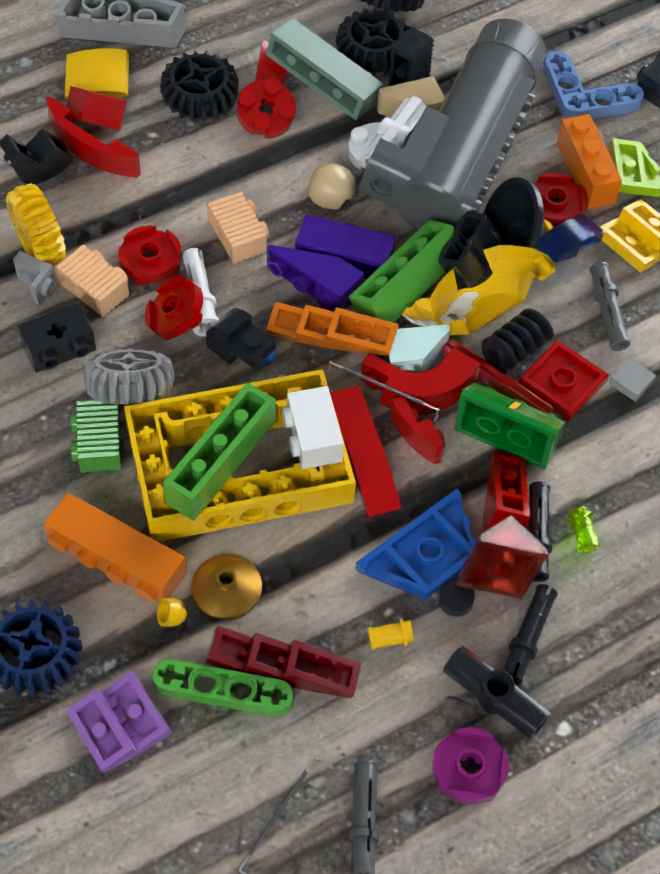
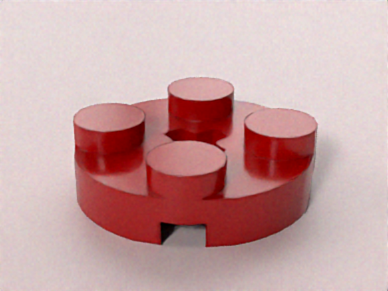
M268 78L266 80L254 81L243 89L238 98L237 117L241 126L252 135L256 133L263 135L264 138L272 139L283 135L290 129L296 115V102L292 93L278 79ZM262 104L271 105L272 114H268L266 111L260 112L259 109H261Z
M557 172L542 174L534 182L543 200L544 219L549 221L553 227H573L579 223L580 217L584 214L587 204V193L581 184L578 186L572 182L573 177ZM555 196L558 197L559 201L563 202L556 203L551 200Z
M148 225L135 228L124 236V242L118 249L119 264L125 274L133 278L135 284L144 286L149 283L163 281L179 272L182 257L181 245L178 238L171 231L166 229L165 233L157 230L156 226ZM146 251H150L152 254L158 253L154 257H145Z
M174 276L158 286L155 291L159 294L154 302L149 299L145 308L146 325L162 339L170 340L182 335L189 328H196L201 323L203 315L200 311L203 306V292L192 280H188L184 276Z

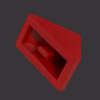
M70 86L66 107L72 110L74 119L121 130L127 101Z

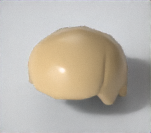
M325 164L317 168L312 174L308 195L313 203L320 207L336 210L341 208L347 199L352 200L356 179L351 171L341 164Z

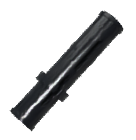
M541 481L529 484L530 518L528 521V539L525 541L524 547L528 553L527 579L533 582H544L549 579V554L552 552L553 547L552 541L549 539L550 485ZM538 508H540V524L538 523ZM538 539H540L539 555H537Z
M546 584L537 585L517 637L511 640L508 647L510 653L503 670L512 675L516 686L522 684L523 676L530 660L536 657L538 652L537 642L553 603L558 596V592L553 587L549 595H547L546 592L549 585Z

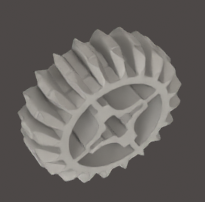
M118 349L117 351H106L105 354H97L95 357L88 359V363L85 364V371L83 372L87 395L96 401L101 400L104 404L113 403L115 406L119 404H126L128 406L130 404H141L163 399L164 396L171 394L173 382L175 381L171 359L162 353H156L153 350L144 351L143 349Z

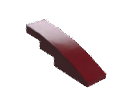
M219 625L214 630L205 661L207 664L223 669L286 681L293 688L345 698L354 697L361 667L360 662L297 640H293L288 644L259 633H255L250 637Z

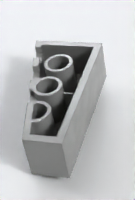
M63 0L55 13L59 33L63 38L176 48L187 28L184 5L171 0Z

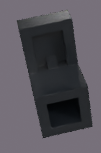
M43 128L26 145L7 134L0 140V146L5 152L3 156L5 161L14 168L20 180L26 184H39L56 177L74 160L61 139Z
M231 309L206 331L207 347L229 365L239 357L254 369L276 349V341L252 324V315L242 309Z

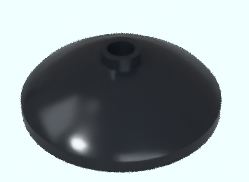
M520 177L510 178L499 185L493 192L483 214L487 215L501 235L500 245L536 249L544 226V204L541 194L536 185L530 180Z

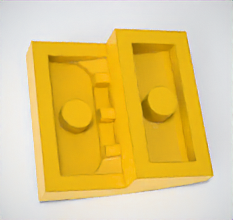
M100 48L67 54L65 99H68L70 86L118 99L127 97L129 75L128 51L115 48Z
M642 199L624 207L618 218L600 226L596 236L640 273L660 261V214Z

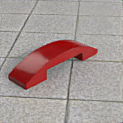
M51 96L46 98L51 126L57 137L61 139L65 147L86 163L109 173L134 178L141 175L138 153L117 139L109 146L105 145L74 124L71 109Z

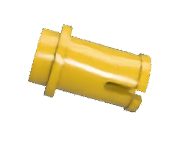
M400 618L398 623L367 627L372 650L397 644H403L406 647L409 642H414L410 620L403 621V618Z

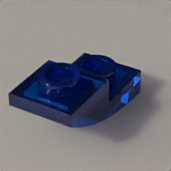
M582 214L557 225L542 235L537 247L546 255H549L551 260L560 262L576 257L580 247L600 242L605 231L585 214Z

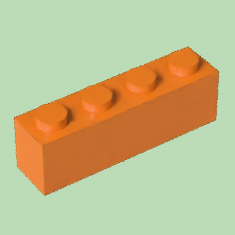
M70 493L65 495L43 523L47 542L51 547L59 552L66 550L75 555L77 560L87 568L93 569L96 567L105 572L111 581L118 585L126 584L132 587L146 601L152 602L155 600L159 603L162 598H170L187 574L185 556Z

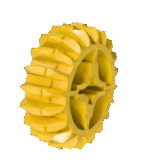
M30 183L25 186L15 187V190L7 193L6 202L12 225L20 243L27 254L52 266L57 265L58 262L66 257V246L61 234V228L47 198L44 197L43 192L35 184Z

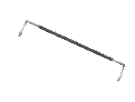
M331 360L329 361V367L326 373L327 375L331 372V364H333L349 373H352L376 385H379L410 400H413L417 403L426 405L432 409L437 410L433 422H436V420L438 419V412L440 408L430 406L421 400L411 397L405 393H402L387 385H384L362 374L352 371L346 367L337 365L333 363Z
M317 757L312 760L248 853V856L239 868L241 874H247L241 869L301 784L315 760L329 765L328 768L333 770L334 767L330 763L319 760Z

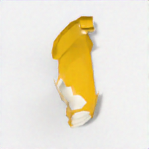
M512 245L494 246L483 250L493 273L485 282L479 286L458 291L454 270L452 269L438 283L430 298H421L415 301L414 305L407 307L402 315L418 327L449 324V335H468L493 322L522 303L527 296L533 278L536 277L539 281L545 280L555 272V265L549 255L533 248ZM455 314L459 319L453 320L447 315Z

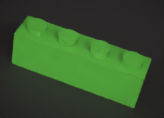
M429 219L349 296L355 312L393 323L400 318L407 307H411L445 273L438 260L442 248L453 237V225Z
M246 383L163 481L165 504L195 521L276 422V399Z

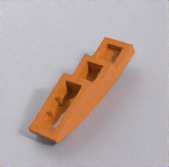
M275 301L266 327V334L328 349L364 354L370 352L375 355L389 356L399 324L337 307L332 312L306 304L304 309Z

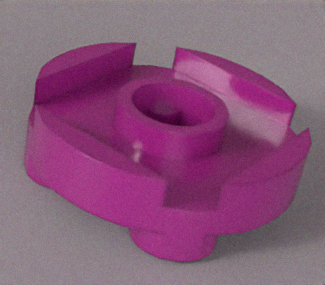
M464 727L453 731L451 735L441 740L436 747L432 762L433 776L441 794L450 797L456 802L469 805L489 802L496 797L506 781L509 761L504 748L501 749L500 745L494 741L495 737L479 728ZM467 758H474V764L480 766L481 770H476L473 774L466 773L465 769L461 768L460 763H466Z

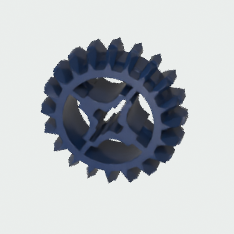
M31 599L27 608H22V605L16 602L15 611L12 613L3 609L1 613L3 620H0L1 688L7 691L13 686L14 694L18 697L25 689H28L29 695L34 698L38 688H43L44 693L49 695L50 684L55 683L57 686L62 687L64 684L62 675L73 677L74 669L71 665H78L80 663V655L77 652L83 649L82 641L78 639L81 636L79 627L73 626V617L70 614L64 615L63 608L59 605L51 610L50 603L47 600L40 607H37L36 602ZM46 628L55 632L62 639L61 646L55 645L52 640L47 639L45 634ZM5 650L11 651L13 656L18 657V668L4 660Z

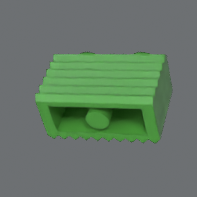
M94 399L76 401L77 412H71L70 415L72 432H77V441H71L72 461L79 462L80 472L84 474L94 471L97 473L100 471H120L119 406H115L113 403L104 404L101 400L96 401Z

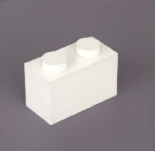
M328 386L287 393V407L282 408V417L285 428L291 427L293 436L289 437L290 449L293 457H299L301 468L306 469L342 462L344 443Z

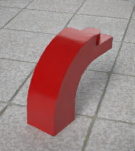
M452 348L444 360L434 369L421 373H411L400 370L369 352L362 361L361 374L421 400L430 406L440 408L439 411L459 402L463 389L477 382L481 363ZM361 378L370 388L382 391L381 404L390 409L392 400L402 397L395 392ZM406 398L409 406H414L418 414L437 412L435 409Z

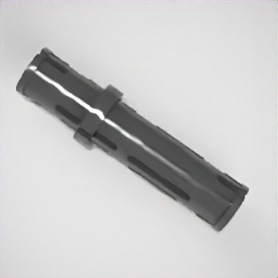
M597 262L589 268L595 287L593 291L594 299L596 302H599L611 350L622 351L627 349L631 343L617 298L619 295L618 286L613 284L608 263ZM611 313L613 314V318H614V321H615V325H616V326H614Z
M359 759L357 762H354L353 827L348 835V840L352 843L350 874H375V844L379 842V832L376 830L378 762L372 759Z

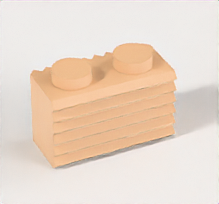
M242 191L207 203L208 220L234 264L238 261L242 262L244 259L248 260L249 257L253 258L255 255L259 256L267 251V239L270 238L268 227L264 221H258L254 203L251 199L246 200Z
M84 244L55 266L57 282L101 317H105L106 313H109L111 309L118 306L129 295L128 277L125 272L117 266L113 268L112 265L105 261L99 251L95 249L91 251Z

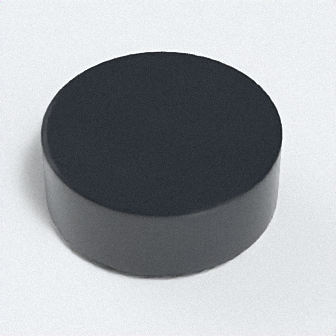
M460 579L449 580L440 589L439 605L448 615L455 617L463 616L472 609L475 593L469 583Z

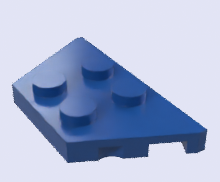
M455 489L356 562L355 569L363 575L422 599H428L440 590L444 583L453 580L478 561L479 558L476 541L470 532L471 525L462 507L460 491Z

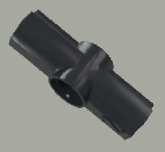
M464 645L451 655L443 668L445 674L478 699L484 711L490 714H498L530 740L540 731L551 712L518 688L509 673L492 668ZM492 687L499 688L505 695L500 697L494 696L488 689Z

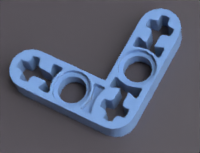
M553 51L547 54L543 67L544 74L564 118L590 114L592 119L635 112L641 107L644 91L640 86L633 83H625L584 90L574 65L566 53ZM569 83L573 88L564 89L559 84ZM604 99L609 102V105H599L595 100Z

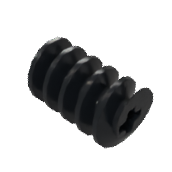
M531 308L524 309L519 315L512 318L510 322L505 323L501 329H497L491 336L486 337L482 341V353L487 362L506 374L508 373L507 368L513 369L517 366V361L522 362L526 359L527 354H533L536 348H541L545 345V341L553 339L554 331L549 321L541 313Z

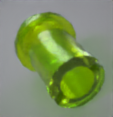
M579 507L571 510L567 522L569 526L573 527L578 552L591 553L598 550L600 543L598 542L593 525L594 513L590 512L588 507Z

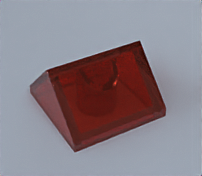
M510 516L479 536L455 579V586L522 599L546 560L548 549L514 517Z

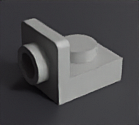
M19 251L13 259L17 277L22 283L30 286L33 302L41 305L46 297H50L54 293L57 282L53 266L25 252Z

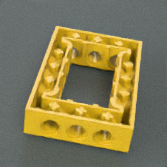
M323 369L249 383L276 399V422L269 430L285 427L282 408L287 407V393L328 386ZM245 384L124 406L127 430L150 538L157 542L354 503L356 481L345 443L342 462L302 469L301 464L296 463L291 468L267 472L265 469L260 470V474L235 479L231 476L195 521L165 504L163 481L173 470L170 467L168 449L195 444Z

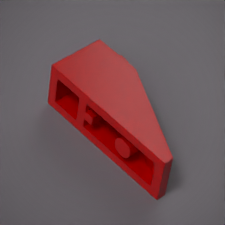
M493 451L483 514V541L497 547H509L517 550L530 518L526 459Z

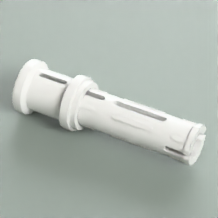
M190 248L183 253L187 279L196 283L203 292V306L200 311L203 315L202 321L192 330L198 336H206V331L219 320L215 313L217 302L209 291L202 250L198 251V248Z

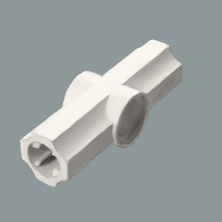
M415 96L406 98L391 118L385 117L377 130L375 140L362 156L361 163L365 167L380 138L404 148L426 108L420 98Z

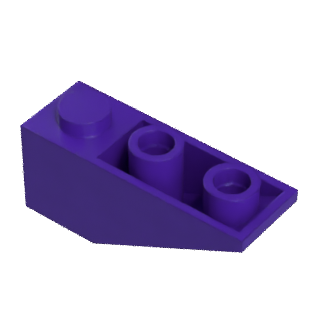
M275 245L267 247V267L274 275L281 276L292 283L299 292L306 293L317 300L327 310L330 309L334 312L336 307L346 310L352 304L349 296L364 283V273L340 257Z

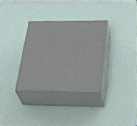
M629 358L611 377L609 384L636 402L653 384L656 375Z

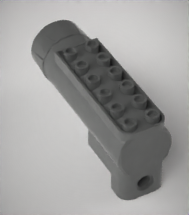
M502 18L487 23L480 32L475 44L469 49L463 66L439 110L436 111L426 106L404 148L380 138L367 163L358 191L398 209L402 217L417 229H420L429 219L453 225L455 229L458 221L466 212L477 213L485 198L484 196H486L495 178V175L491 174V172L497 174L506 156L501 151L508 152L516 136V133L512 132V130L518 132L527 114L522 112V109L528 111L535 97L531 92L535 87L537 77L547 56L545 44L539 34L528 25L513 19Z

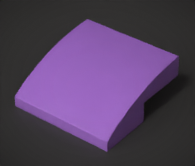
M133 671L127 673L102 692L95 689L66 710L103 773L129 761L172 734L161 713Z

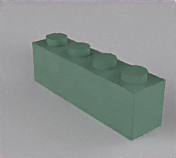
M291 18L271 34L265 55L351 118L358 120L376 104L378 92L383 87V83L294 18Z

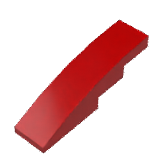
M359 385L330 392L356 481V488H359L367 519L402 509L380 438Z

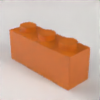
M586 114L562 119L556 144L575 184L578 186L581 184L586 190L587 210L616 204L622 179L591 115Z

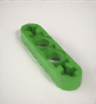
M175 659L160 661L155 665L152 673L156 691L166 697L271 717L284 716L293 706V690L286 681ZM169 671L175 672L176 679H172L170 684H164L163 677L167 676ZM186 674H190L188 678V689L184 688L183 680L186 681ZM201 677H210L216 683L215 687L207 693L198 691L194 685ZM239 683L248 685L251 688V694L245 699L234 698L230 693L234 685ZM257 687L262 688L260 703L255 702L257 699ZM275 692L282 693L283 700H280L278 705L272 704V699L270 698L275 695Z

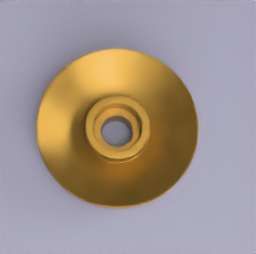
M232 554L217 555L203 562L195 571L191 583L192 596L196 605L205 614L217 619H235L247 614L256 606L262 592V581L256 567L247 559ZM224 578H230L233 580L230 584L227 585L222 584L220 582V580Z

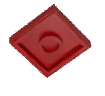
M557 339L518 379V383L552 405L554 412L570 422L608 381L609 374Z

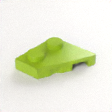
M613 138L609 144V153L622 179L619 192L660 197V177L658 175L660 168L649 157L648 151L643 144L638 141Z

